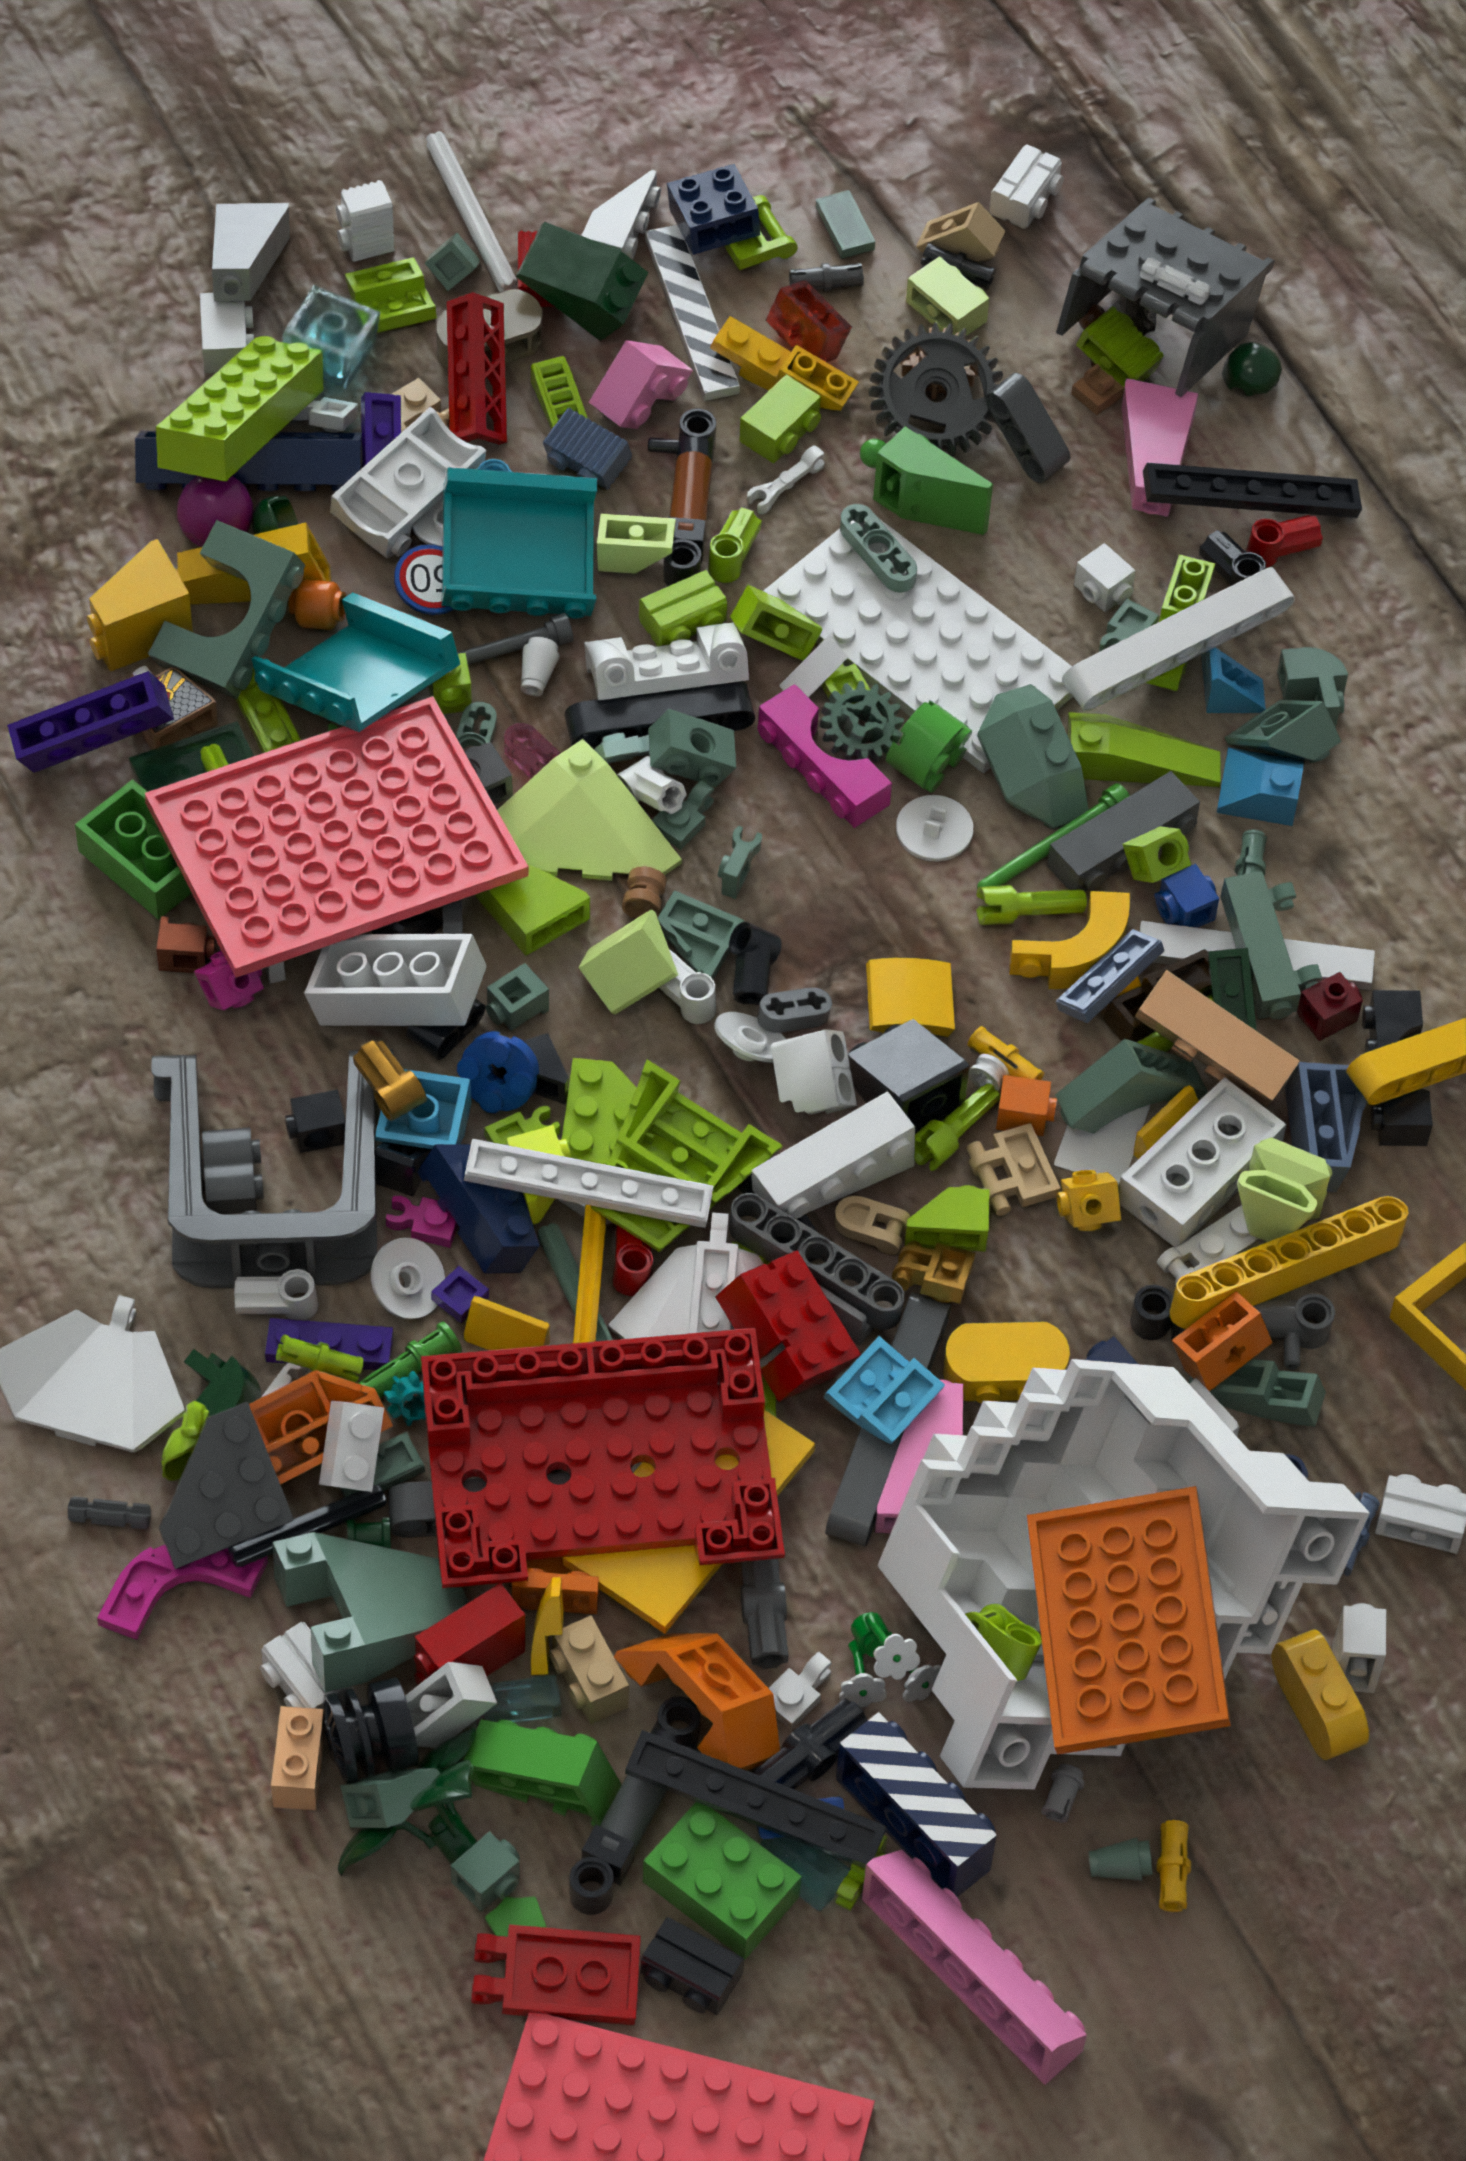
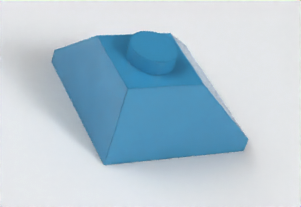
M1228 747L1217 813L1293 826L1304 760Z

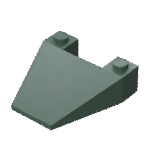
M315 1532L273 1542L274 1579L286 1606L289 1607L333 1596L343 1618L310 1627L312 1665L325 1693L366 1683L409 1660L416 1654L415 1636L469 1603L462 1587L442 1588L439 1559Z

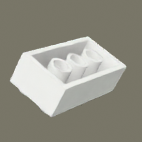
M361 934L322 948L304 994L320 1026H461L467 1022L487 965L473 934Z

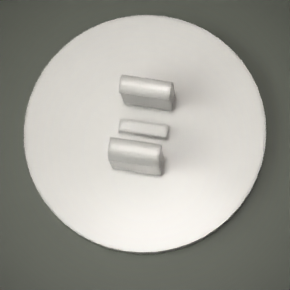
M926 795L910 801L902 808L896 822V834L902 847L911 855L926 861H946L957 857L967 849L973 836V821L969 812L957 801L940 795Z

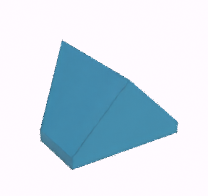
M1216 647L1201 654L1206 713H1261L1266 710L1262 678Z

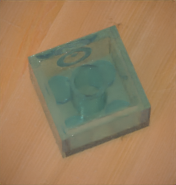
M313 285L286 327L282 342L289 344L304 343L309 348L323 350V380L347 389L376 343L381 312Z

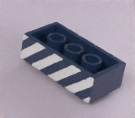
M878 1712L840 1742L836 1780L877 1823L887 1826L886 1833L911 1859L916 1857L927 1866L931 1873V1879L941 1889L948 1888L959 1897L991 1870L997 1836L995 1827L983 1813L979 1812L976 1814L966 1803L963 1792L953 1782L947 1783L936 1772L937 1769L934 1762L925 1752H917L907 1742L905 1732L896 1722H888Z

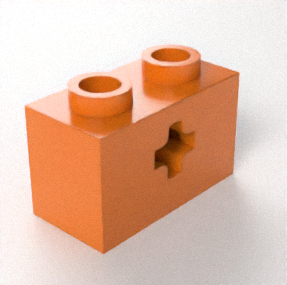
M1235 1291L1172 1339V1343L1184 1370L1193 1379H1198L1210 1392L1271 1345L1272 1340L1261 1313Z

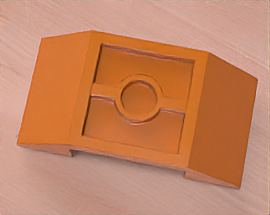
M669 1633L618 1650L614 1655V1658L625 1669L627 1675L641 1687L670 1678L697 1705L699 1712L713 1723L697 1747L702 1754L747 1771L762 1765L780 1751L773 1693L718 1633Z

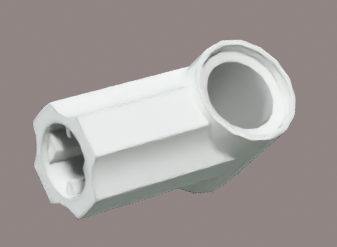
M646 756L617 774L637 802L641 800L655 809L669 814H673L682 808L683 799L687 795L684 785L665 775L661 769L650 766V756Z
M669 950L678 976L659 988L680 1006L681 1015L688 1022L703 1024L710 1021L716 1012L714 980L705 973L695 972L675 953Z
M290 1270L284 1273L282 1277H237L235 1281L236 1314H285L291 1320L305 1321L313 1317L317 1312L319 1305L314 1279L305 1270ZM295 1293H305L304 1296L299 1298L291 1297Z

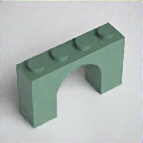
M216 520L199 554L212 567L248 582L251 591V602L247 615L235 629L216 637L201 636L164 621L148 655L162 668H177L189 679L234 699H238L241 691L248 687L252 679L253 663L251 658L262 656L266 652L270 641L269 636L275 624L284 617L287 601L293 589H296L302 582L305 564L290 550Z

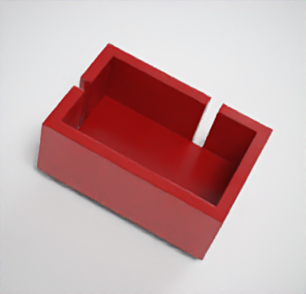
M798 1250L777 1258L768 1265L763 1264L740 1274L715 1296L734 1329L756 1328L760 1361L781 1343L784 1344L785 1349L761 1369V1374L778 1402L836 1377L861 1356V1353Z

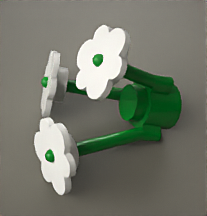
M868 1612L858 1616L851 1624L854 1640L848 1644L853 1655L856 1676L841 1684L840 1701L846 1698L849 1701H854L859 1707H866L871 1702L882 1701L887 1696L886 1689L884 1688L885 1681L882 1678L891 1675L894 1679L900 1680L905 1676L906 1671L910 1675L904 1684L906 1690L903 1693V1699L906 1702H912L916 1699L924 1700L932 1691L941 1665L934 1667L924 1665L917 1668L920 1663V1657L915 1652L917 1644L913 1639L904 1640L901 1635L888 1631L882 1617L878 1613ZM863 1654L875 1657L877 1661L874 1665V1671L882 1678L873 1679V1676L865 1673Z

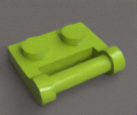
M764 195L752 198L758 207L759 220L772 240L767 242L760 231V236L725 245V249L739 270L776 257L782 259L789 258L798 249L793 237L786 235L771 212V204Z

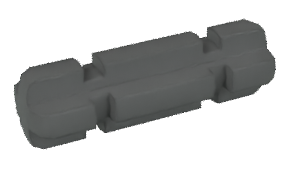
M76 1496L71 1497L68 1504V1519L73 1522L85 1523L87 1519H92L91 1524L125 1527L126 1523H129L131 1528L146 1529L151 1521V1507L148 1504L133 1503V1507L128 1506V1502L93 1499V1502H88V1498Z

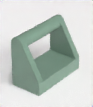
M435 1768L402 1769L395 1772L386 1771L376 1774L372 1778L365 1777L356 1782L340 1785L350 1828H388L403 1823L413 1812L410 1808V1803L414 1797L431 1785L440 1772Z

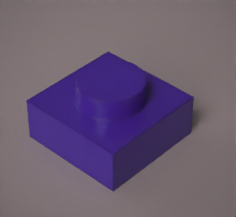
M460 1266L431 1291V1300L461 1324L468 1318L471 1301L474 1296L486 1300L489 1298V1289Z

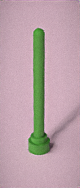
M1118 783L1113 784L1102 792V797L1098 799L1097 805L979 881L977 889L985 886L1003 885L1049 855L1051 843L1129 797V793L1122 785Z

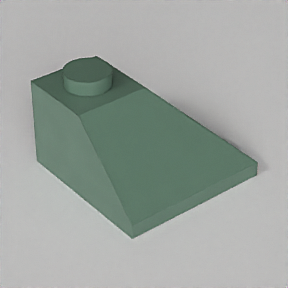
M1282 699L1225 737L1229 745L1281 757L1309 760L1310 763L1325 759L1330 755L1329 750L1342 742L1324 702Z

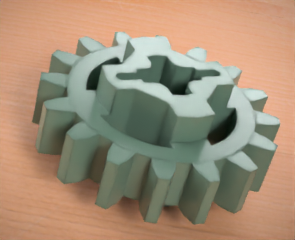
M859 681L856 690H853L846 683L842 687L841 694L836 691L831 693L829 697L830 703L825 702L821 713L825 716L821 718L819 727L828 729L822 739L824 742L833 741L835 743L831 751L833 754L838 753L840 750L846 752L844 760H850L853 755L858 756V760L871 756L872 760L876 763L879 762L882 752L888 753L893 741L898 743L902 735L898 729H901L904 718L895 717L901 706L900 704L890 705L888 703L892 695L890 692L881 696L878 694V684H874L871 690H866L864 682ZM863 720L865 722L864 726L859 725L858 721Z

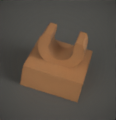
M1096 364L1084 373L1083 378L1072 385L1071 394L1098 415L1123 397L1124 387Z

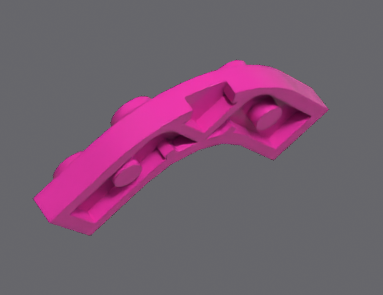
M165 1545L153 1550L152 1547H149L136 1556L120 1573L97 1617L98 1626L137 1640L157 1601L166 1591L180 1583L192 1581L211 1583L251 1598L268 1564V1558L266 1556L243 1567H235L229 1556L228 1548H225L175 1569Z

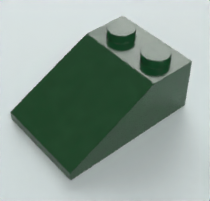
M544 222L540 226L515 277L601 342L624 325L649 272L618 249Z

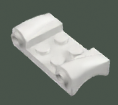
M429 407L332 495L330 513L384 557L390 558L394 555L399 557L406 552L412 542L410 538L412 525L443 498V485L447 468L478 469L479 465L485 461L486 449L482 446L471 445L458 438L443 423L436 410Z
M734 622L696 627L697 641L695 642L682 639L673 641L670 645L665 646L638 645L633 650L626 649L622 637L584 642L586 668L588 673L592 672L598 700L749 680L746 648Z

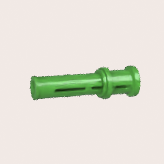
M441 1321L436 1325L435 1331L418 1342L412 1340L407 1343L404 1353L366 1376L358 1384L375 1388L379 1398H382L384 1391H391L395 1383L393 1380L394 1376L399 1378L409 1377L411 1371L422 1375L421 1356L462 1353L461 1344L452 1329L444 1321Z

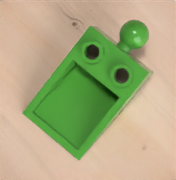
M905 426L887 444L880 439L873 438L867 440L861 446L860 458L862 462L870 468H876L873 500L902 519L981 535L988 531L993 483L930 443L925 436L916 434Z

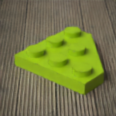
M573 1058L562 1133V1139L567 1141L571 1158L607 1165L633 1094L637 1088L612 1061Z

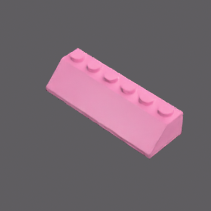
M898 1850L873 1858L866 1864L862 1900L1044 2085L1083 2052L1087 2034L1079 2018L1070 2011L1065 2013L1054 2002V1997L1048 1987L1039 1980L1033 1981L1023 1971L1022 1963L1018 1957L1008 1949L1003 1951L992 1940V1934L987 1926L977 1918L972 1920L961 1909L962 1905L957 1896L948 1888L941 1889L931 1879L929 1869L920 1859L916 1857L911 1859L903 1850Z

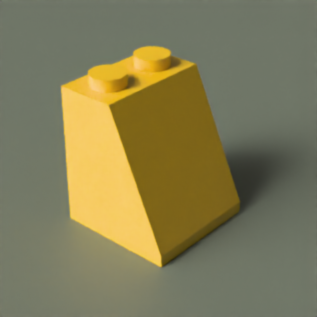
M158 539L149 542L89 598L91 614L87 615V622L94 635L93 638L89 639L90 646L96 659H103L110 672L150 657L148 652L164 621L193 632L189 592Z

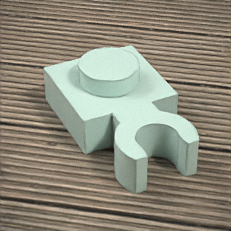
M624 733L611 734L603 737V742L594 749L607 763L629 760L640 755H650L649 735L639 738L638 736L625 738Z

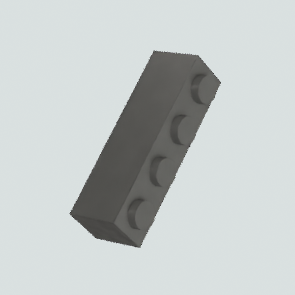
M1170 771L1051 843L1047 867L1068 890L1094 891L1110 876L1130 869L1123 843L1160 826L1181 829L1183 835L1188 834L1197 824L1200 801Z

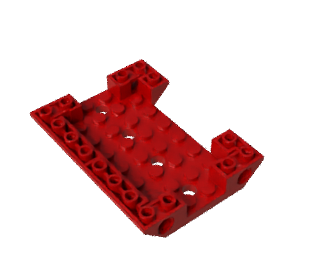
M756 1328L421 1356L425 1418L442 1588L528 1581L526 1560L694 1545L699 1566L785 1558L775 1478L771 1476L764 1422L765 1397ZM721 1455H731L737 1459L738 1465L733 1469L724 1470L716 1465L715 1460ZM639 1462H646L652 1465L655 1471L648 1477H639L631 1471V1468ZM560 1469L566 1471L570 1475V1479L564 1484L557 1485L551 1483L547 1476L551 1471ZM470 1477H479L486 1482V1486L478 1492H470L463 1487V1483Z

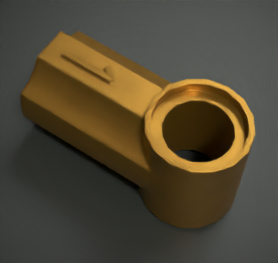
M372 1040L361 1046L358 1053L353 1056L354 1065L373 1089L375 1100L389 1121H393L427 1102L425 1091L418 1078L412 1071H404L383 1041L377 1042Z

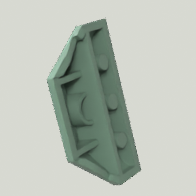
M1032 684L997 694L977 733V737L1004 799L1008 804L1030 817L1044 822V825L1050 829L1062 828L1088 811L1089 808L1082 767L1052 700Z

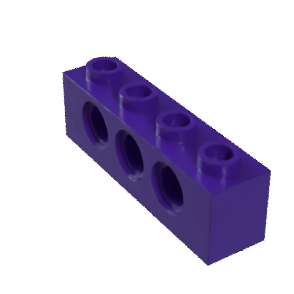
M147 671L7 726L16 760L35 773L172 721L174 717L165 685Z

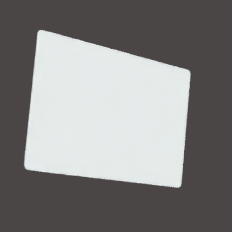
M1150 1105L1138 1108L1113 1120L1094 1134L1080 1129H1073L1067 1125L1054 1165L1073 1172L1080 1170H1095L1096 1174L1109 1172L1119 1185L1120 1177L1129 1169L1134 1154L1136 1134L1144 1125Z

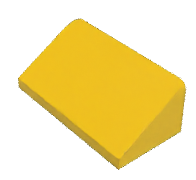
M1190 1085L1185 1086L1137 1132L1133 1155L1139 1159L1199 1102L1193 1087Z
M474 1296L464 1330V1340L487 1350L550 1345V1324Z

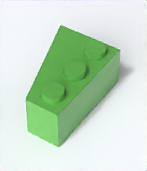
M481 1719L476 1730L475 1739L464 1758V1761L469 1760L473 1765L471 1779L475 1786L527 1803L529 1796L553 1803L552 1812L566 1816L568 1809L591 1816L592 1826H600L622 1786L599 1743L594 1738L584 1734H576L575 1737L562 1735L546 1727H537L536 1729L520 1727L516 1723L504 1719L498 1720V1722Z

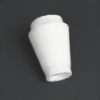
M532 637L529 639L528 644L523 646L522 684L520 688L523 693L530 696H541L543 694V690L560 658L557 652L558 645L554 641L544 637Z

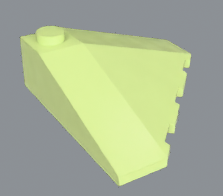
M583 739L553 758L497 810L526 863L553 876H558V869L582 870V878L612 881L613 873L629 874L636 867H652L666 875L682 864L680 856L609 764Z

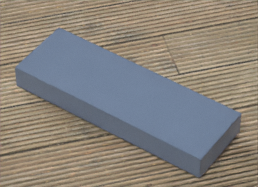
M1132 929L1056 1000L1058 1010L1088 1023L1165 951L1162 941Z

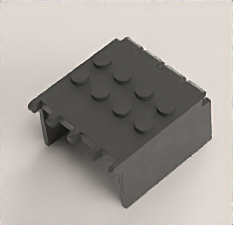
M1148 197L1082 256L1079 268L1072 273L1056 333L1063 336L1088 313L1094 304H1098L1111 291L1134 302L1140 298V305L1165 318L1172 314L1173 322L1194 332L1175 392L1176 395L1182 397L1248 335L1265 277L1272 270L1275 260L1267 257L1263 261L1245 252V245L1238 243L1236 246H1233L1215 237V230L1207 227L1203 231L1183 221L1184 214L1176 211L1172 215L1156 207V200ZM1148 258H1153L1161 262V267L1163 268L1168 265L1193 277V282L1195 283L1197 280H1200L1211 287L1209 297L1203 305H1198L1189 301V296L1187 295L1183 298L1157 286L1158 281L1151 283L1144 280L1140 276L1142 265Z

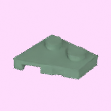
M675 890L658 916L664 937L695 972L705 973L711 976L713 980L730 953L729 940L734 928L739 923L744 922L741 918Z

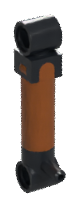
M701 408L688 410L681 416L678 440L653 437L648 439L649 452L677 454L670 514L668 517L676 519L673 550L671 554L664 557L663 567L664 582L667 586L701 572L713 457L716 446V418L711 412Z

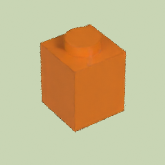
M1003 1075L996 1130L1005 1131L1031 1123L1036 1135L1044 1136L1046 1121L1054 1122L1057 1098L1049 1097L1051 1082Z

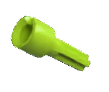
M1011 885L979 887L976 896L987 904V906H979L976 909L980 925L1013 924L1018 916L1082 913L1087 906L1084 890L1017 893Z
M986 1083L984 1086H981L943 1121L931 1120L915 1134L914 1161L918 1165H925L933 1158L930 1161L929 1168L930 1171H934L958 1150V1138L1000 1100V1093L995 1090L994 1085Z

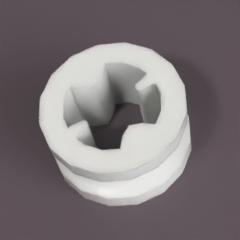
M981 1054L976 1060V1065L969 1069V1078L978 1088L986 1083H990L998 1091L1001 1088V1082H1003V1075L1009 1076V1071L1004 1063L989 1054Z

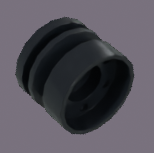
M392 1677L369 1683L367 1687L368 1704L362 1706L355 1691L352 1688L346 1689L344 1692L346 1710L342 1709L336 1693L324 1695L323 1726L331 1758L338 1767L346 1784L356 1782L358 1779L356 1761H359L366 1778L374 1777V1756L381 1755L386 1768L390 1772L418 1765L419 1755L415 1731L408 1704L398 1678Z

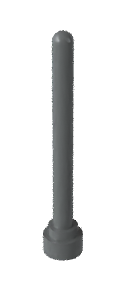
M566 613L551 616L548 622H544V627L457 653H466L467 664L470 665L523 649V646L528 644L529 639L532 637L548 638L558 646L573 642L574 638Z

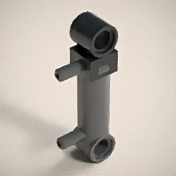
M1147 1285L1136 1293L1130 1319L1131 1328L1136 1335L1146 1340H1158L1169 1332L1171 1326L1172 1342V1339L1185 1330L1174 1324L1170 1318V1308L1174 1293L1172 1295L1168 1289L1159 1285ZM1315 1293L1306 1294L1299 1300L1270 1299L1253 1306L1261 1313L1270 1338L1272 1340H1284V1366L1287 1369L1295 1370L1301 1366L1300 1346L1307 1349H1316L1325 1345L1329 1339L1335 1309L1332 1302L1323 1295ZM1146 1310H1154V1311H1156V1312H1158V1313H1160V1314H1159V1315H1152V1314H1149V1313H1147V1312H1145V1311H1146ZM1305 1319H1314L1319 1323H1309Z

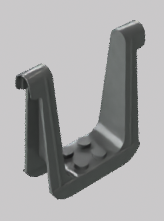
M389 1049L394 1056L393 1049ZM349 1050L342 1192L340 1199L334 1206L320 1212H302L297 1209H289L283 1213H261L249 1210L242 1214H219L210 1210L204 1203L197 1055L152 1056L151 1072L154 1076V1096L159 1101H171L168 1225L172 1227V1266L183 1280L199 1287L235 1288L237 1277H282L284 1273L290 1270L300 1269L311 1274L315 1285H338L354 1282L371 1271L373 1260L377 1254L375 1097L373 1089L354 1065L353 1056L359 1050Z

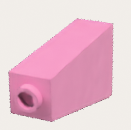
M1126 378L1122 401V417L1132 509L1143 511L1147 514L1168 517L1171 504L1147 502L1143 469L1146 463L1182 465L1195 416L1198 393L1187 391L1180 397L1175 394V388Z
M940 1380L945 1384L944 1388L904 1430L877 1505L875 1533H891L933 1434L963 1435V1384Z

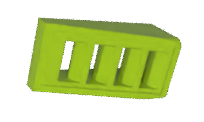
M564 356L531 365V384L551 429L559 420L557 415L564 414L567 408H571L573 411L588 418L572 372ZM563 387L561 389L548 392V390ZM565 400H569L568 402H564V403H560V404H557V405H553L554 403H558V402H562V401H565Z

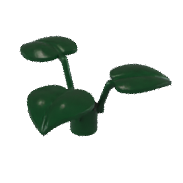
M474 1727L436 1746L422 1759L417 1768H435L440 1772L432 1784L418 1793L410 1803V1808L414 1812L436 1807L439 1815L428 1824L431 1833L429 1835L406 1820L401 1824L388 1828H361L350 1839L341 1854L338 1863V1873L341 1877L345 1868L381 1849L398 1830L408 1831L422 1840L429 1849L437 1846L450 1864L454 1863L478 1842L462 1822V1817L458 1814L453 1804V1801L472 1798L471 1778L473 1765L469 1760L457 1762L466 1754L475 1739L476 1730Z

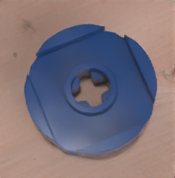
M495 1031L484 1033L474 1039L465 1049L461 1060L457 1064L458 1075L461 1078L470 1079L471 1097L488 1113H496L499 1110H514L526 1103L537 1088V1075L539 1074L538 1060L534 1052L523 1040L515 1036L510 1039L499 1035L501 1032ZM491 1064H494L497 1068L504 1067L507 1073L503 1076L504 1079L498 1078L493 1073Z

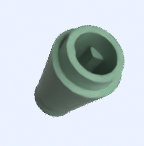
M1138 1837L1089 1851L1091 1877L1100 1876L1101 1878L1143 1881V1876L1153 1875L1149 1840L1138 1841Z

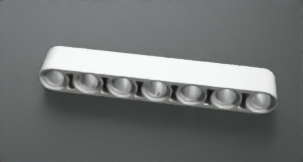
M1269 567L1080 661L1066 671L1062 677V682L1082 710H1092L1280 615L1293 604L1295 596L1273 567Z

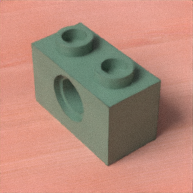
M668 709L648 728L650 766L694 781L700 782L703 780L713 787H717L736 769L734 730L672 709Z

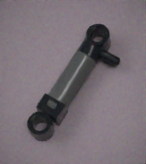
M675 1696L665 1700L659 1708L657 1721L650 1733L700 1752L696 1745L700 1736L701 1715L697 1705L690 1698ZM680 1720L687 1723L688 1726L684 1729H675L669 1724ZM630 1775L626 1776L600 1826L595 1825L582 1849V1859L571 1869L569 1894L570 1901L576 1910L583 1914L596 1915L605 1911L610 1906L613 1898V1882L621 1886L634 1862L635 1850L667 1790ZM587 1881L598 1882L602 1887L596 1891H587L581 1885Z

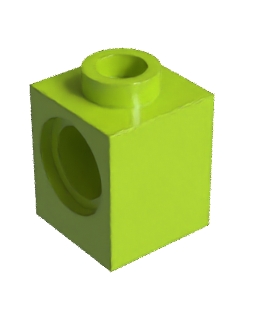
M466 653L458 654L459 666L429 685L430 696L434 697L443 714L463 712L472 703L471 679Z
M1160 826L1122 844L1133 880L1155 883L1191 866L1188 855L1189 845L1187 839L1181 833V829ZM1160 847H1161V848H1162V855H1161V857H1160V859H1159V858H1158V851H1159V849H1160Z

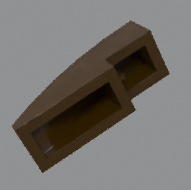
M1201 950L1146 975L1140 987L1115 997L1109 1003L1103 1018L1105 1023L1121 1041L1127 1039L1138 1042L1153 1033L1155 1030L1138 1020L1135 1015L1166 970L1204 996L1211 994L1207 950Z

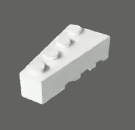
M887 1091L752 1169V1190L756 1195L798 1219L810 1211L914 1167L915 1126Z

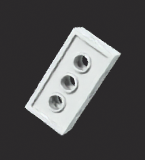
M1224 1077L1120 1177L1118 1188L1119 1203L1176 1248L1187 1241L1238 1192V1178L1243 1171L1249 1170L1254 1145L1270 1137L1283 1142L1287 1124Z

